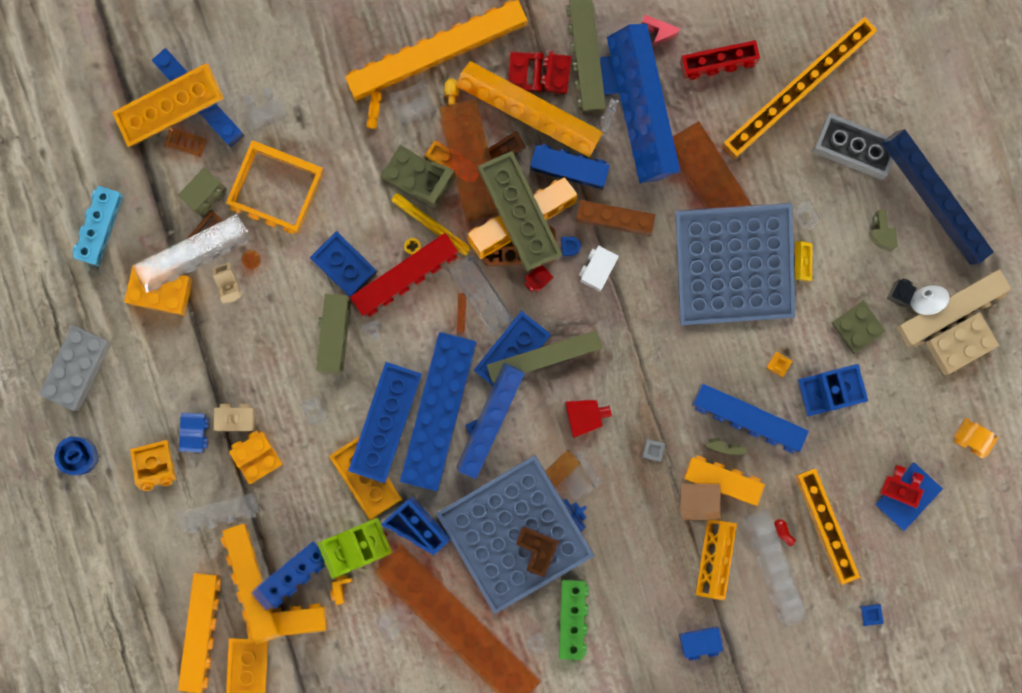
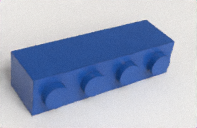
M546 144L536 145L530 171L560 179L565 177L568 181L603 190L610 166L606 164V161L601 159L593 161L583 154L571 155L569 151L564 149L556 151Z

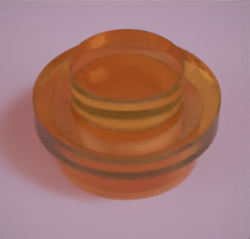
M247 250L243 253L241 261L246 268L254 269L259 266L261 257L255 250Z

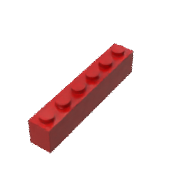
M445 232L350 296L362 316L366 317L368 315V317H372L379 312V307L382 305L386 307L394 302L393 298L398 294L402 296L410 291L409 287L413 284L419 285L424 282L426 275L429 273L433 275L442 269L441 265L444 263L450 264L455 261L460 252Z

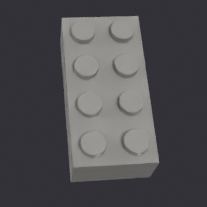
M831 113L825 117L812 153L880 180L887 177L893 162L892 157L881 144L889 136Z
M72 325L39 395L72 411L80 412L112 342Z

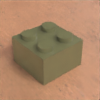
M203 168L178 196L197 214L202 216L203 214L207 215L212 210V205L216 200L220 201L225 196L227 188L206 168Z

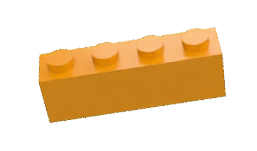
M696 455L695 458L690 457L683 476L684 480L695 484H720L722 494L758 506L765 484L761 483L762 479L752 475L750 478L742 476V471L733 468L732 471L724 469L725 465L714 462L712 465L706 462L707 458Z
M320 603L309 604V608L301 609V605L290 606V610L282 611V608H272L279 636L319 632L328 629L326 606H321ZM247 621V629H250L249 623Z

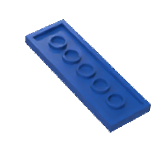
M385 362L348 472L385 484L422 376L421 373Z

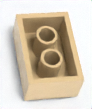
M980 312L925 342L943 375L956 371L999 346Z

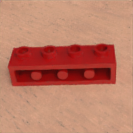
M753 40L682 55L680 66L683 79L696 80L701 75L707 74L710 77L718 75L720 71L726 70V73L736 71L739 67H744V69L755 67V64L760 60L757 41Z

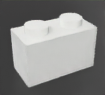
M598 245L596 250L592 249L588 257L591 260L588 267L584 265L579 274L582 277L580 282L601 292L619 256Z

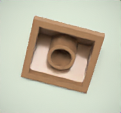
M681 483L680 512L682 520H721L720 484Z

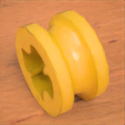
M416 238L406 240L404 243L405 252L411 256L420 250L421 243ZM411 242H415V245L418 244V248H415V252H411V249H407V247L411 245Z

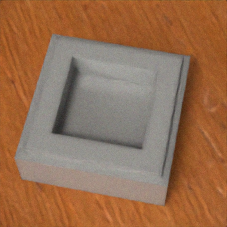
M646 439L642 458L661 462L666 443Z

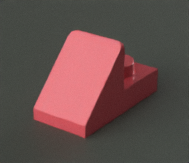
M644 15L641 23L647 24L649 33H658L653 47L677 37L680 30L678 27L648 15Z

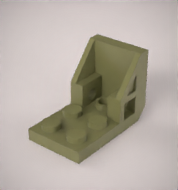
M399 145L380 177L425 205L436 209L453 182L455 173L451 168L433 161L430 163L402 145Z

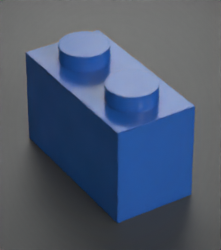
M717 626L679 633L683 657L688 658L689 661L698 660L701 655L706 654L708 657L718 656L719 652L723 651L720 630Z

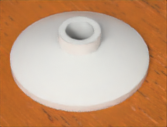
M932 285L917 290L910 303L915 312L922 315H931L942 311L948 305L950 297L945 288Z

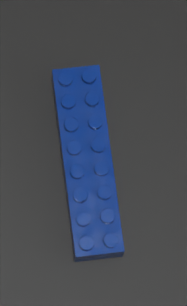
M629 24L607 36L608 47L639 183L658 182L681 171L647 24Z
M439 332L400 482L439 491L477 345L476 341Z

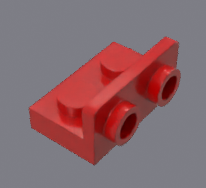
M549 51V56H545L544 67L547 68V74H543L541 85L545 86V92L567 95L572 56L553 54V51Z

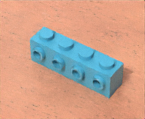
M97 186L96 190L94 189L91 195V207H88L85 213V224L79 230V242L73 248L74 259L97 267L100 266L124 196L120 192Z

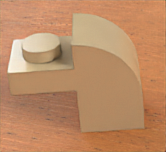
M228 262L212 268L213 278L218 286L222 303H232L240 298L242 291L231 263Z

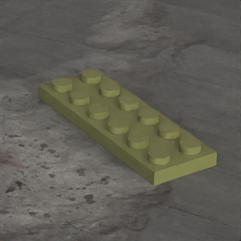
M513 151L477 166V170L526 272L561 257L562 253Z

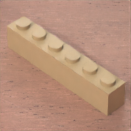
M999 269L950 296L948 305L942 311L931 315L918 314L896 328L907 347L912 345L917 347L925 343L924 338L928 336L933 338L941 334L940 329L946 326L949 329L957 325V320L961 317L965 320L975 314L973 311L977 308L981 310L991 305L990 301L996 298L999 301L1008 296L1006 292L1011 290V287Z

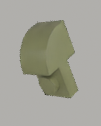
M878 210L874 213L875 216L872 217L873 227H876V230L869 232L870 238L879 248L886 250L895 249L898 247L896 228H888L886 210Z

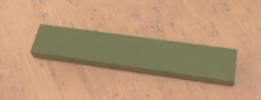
M595 330L488 364L487 368L492 383H495L504 362L527 373L602 349V344L598 332Z

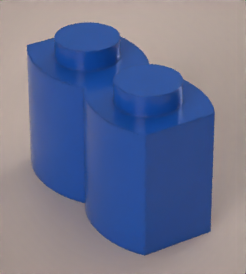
M181 413L179 451L204 452L205 449H208L209 438L205 437L206 429H209L210 419L207 418L206 414Z

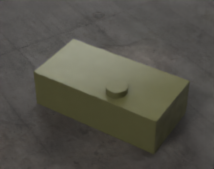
M325 293L323 314L318 320V329H321L316 371L319 373L343 375L352 301L349 296Z

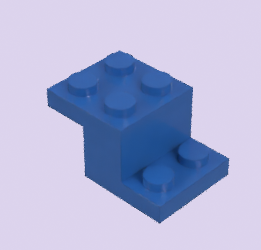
M859 364L797 380L807 417L869 401Z

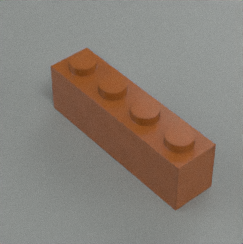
M580 200L576 222L651 236L656 214Z

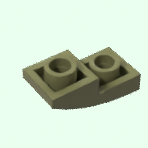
M720 438L708 439L709 443H704L705 448L714 452L728 455L746 454V447H740V443L728 444L729 448L727 449L725 441H720Z

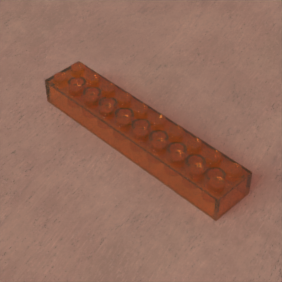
M403 544L374 572L496 693H531L539 685L541 679Z

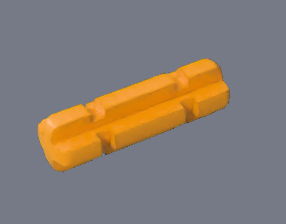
M380 92L371 93L370 99L372 102L369 105V119H367L366 124L369 129L377 128L378 122L376 119L379 116V102H381L382 97Z

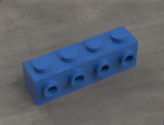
M312 541L253 590L252 594L266 611L271 607L277 608L283 602L281 598L285 595L290 597L298 590L296 586L299 583L304 585L311 579V573L315 572L317 574L325 567L323 564L325 561L319 547Z

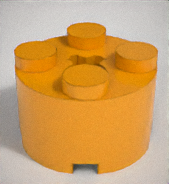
M967 417L964 418L953 436L955 438L953 442L964 448L971 447L970 452L982 459L985 456L988 457L999 439V436L994 435L993 432L978 423L970 421Z

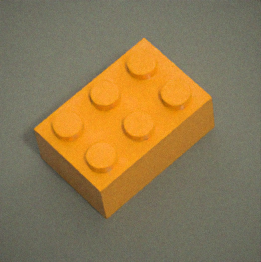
M132 265L124 303L185 316L193 279L185 275Z

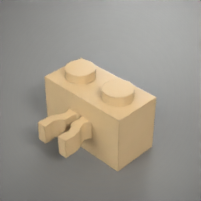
M220 404V408H214V431L254 432L256 409L250 408V404H239V408H231V404Z

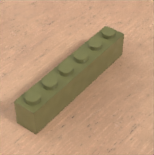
M569 0V5H566V15L571 19V24H568L569 35H573V42H570L571 54H575L576 61H573V71L577 72L578 79H575L576 91H580V98H577L578 109H582V115L605 112L606 104L593 1Z

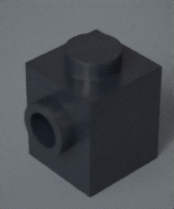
M899 279L894 282L887 299L905 307L909 305L917 287L913 286V283L907 279Z

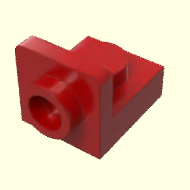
M541 265L524 277L526 281L524 285L529 291L538 293L554 277Z

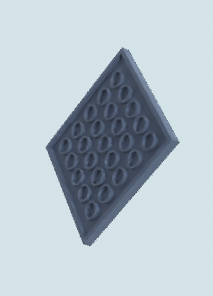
M792 203L675 211L680 325L795 318Z
M536 455L436 513L494 614L595 556ZM523 526L559 540L545 577L526 570L533 552L516 545Z

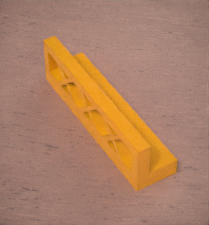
M707 520L695 595L725 600L737 523ZM713 523L719 524V531L715 536L712 532ZM712 543H714V545L716 546V550L711 555V553L709 552V547ZM711 562L713 569L712 572L708 574V572L706 571V566L708 563ZM706 582L710 585L709 594L702 592L703 585Z

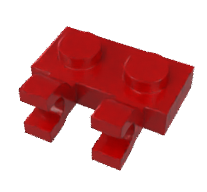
M895 465L893 476L886 475L879 493L917 508L924 490L919 488L924 475L914 472L911 483L907 484L901 481L906 468Z

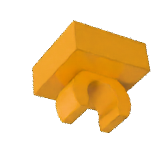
M776 351L766 368L783 378L793 361Z

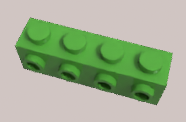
M562 579L559 659L583 660V655H587V643H583L584 635L587 636L588 624H584V616H588V604H585V596H589V585H585V580Z

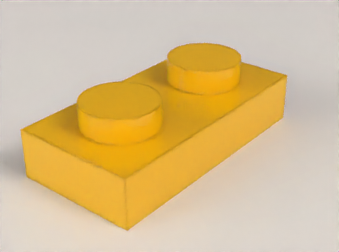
M797 241L795 242L794 249L795 280L812 281L813 243Z

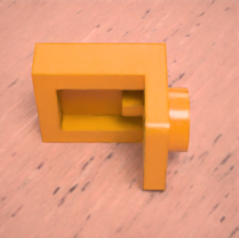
M347 575L336 577V581L331 582L333 590H330L332 602L335 601L336 605L345 603L342 584L352 582V577L347 578Z

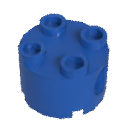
M83 437L63 439L57 445L56 452L54 453L56 466L61 472L68 475L87 474L95 467L99 460L96 446L90 440Z

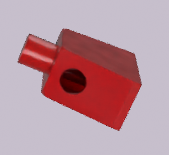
M597 400L565 402L573 438L602 427L601 419L612 417L610 405L598 407Z

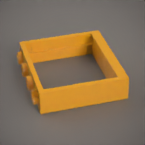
M252 140L226 204L230 206L229 210L240 214L242 211L247 213V217L258 221L260 218L265 220L266 225L274 228L278 225L283 227L282 231L293 235L296 232L299 234L325 171L320 166ZM257 153L315 175L295 225L237 203Z

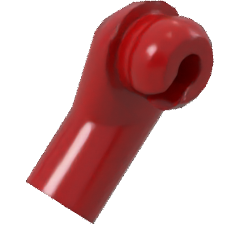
M777 519L774 522L777 536L788 546H793L796 543V539L790 535L786 521Z

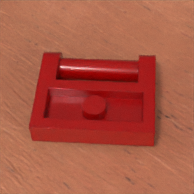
M510 52L508 81L527 92H542L540 81L544 54ZM529 60L534 61L532 85L527 84Z

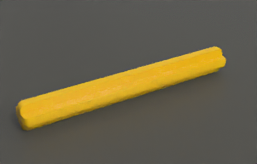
M399 193L392 197L391 200L394 204L437 236H441L446 232L460 253L466 256L470 252L471 247Z

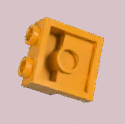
M254 431L247 436L249 438L247 441L242 443L240 440L231 445L232 450L229 451L249 485L283 465L264 432Z
M168 440L130 449L134 481L139 489L150 491L155 485L169 486L172 484V481L177 480Z

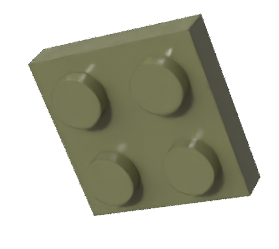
M864 300L832 322V325L853 354L886 332Z

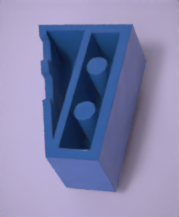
M413 496L381 524L383 527H387L397 533V535L408 539L432 555H435L451 540L447 533Z

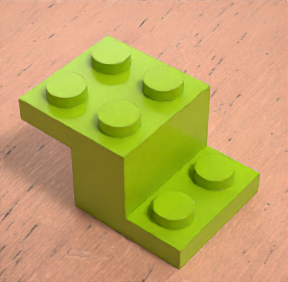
M378 518L317 543L332 579L392 554Z

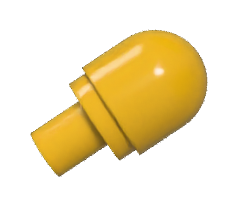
M448 79L444 84V94L448 98V105L450 106L456 105V98L459 95V88L456 86L458 81L455 79Z

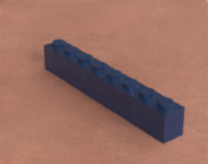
M906 129L896 131L881 144L969 265L980 264L994 251Z

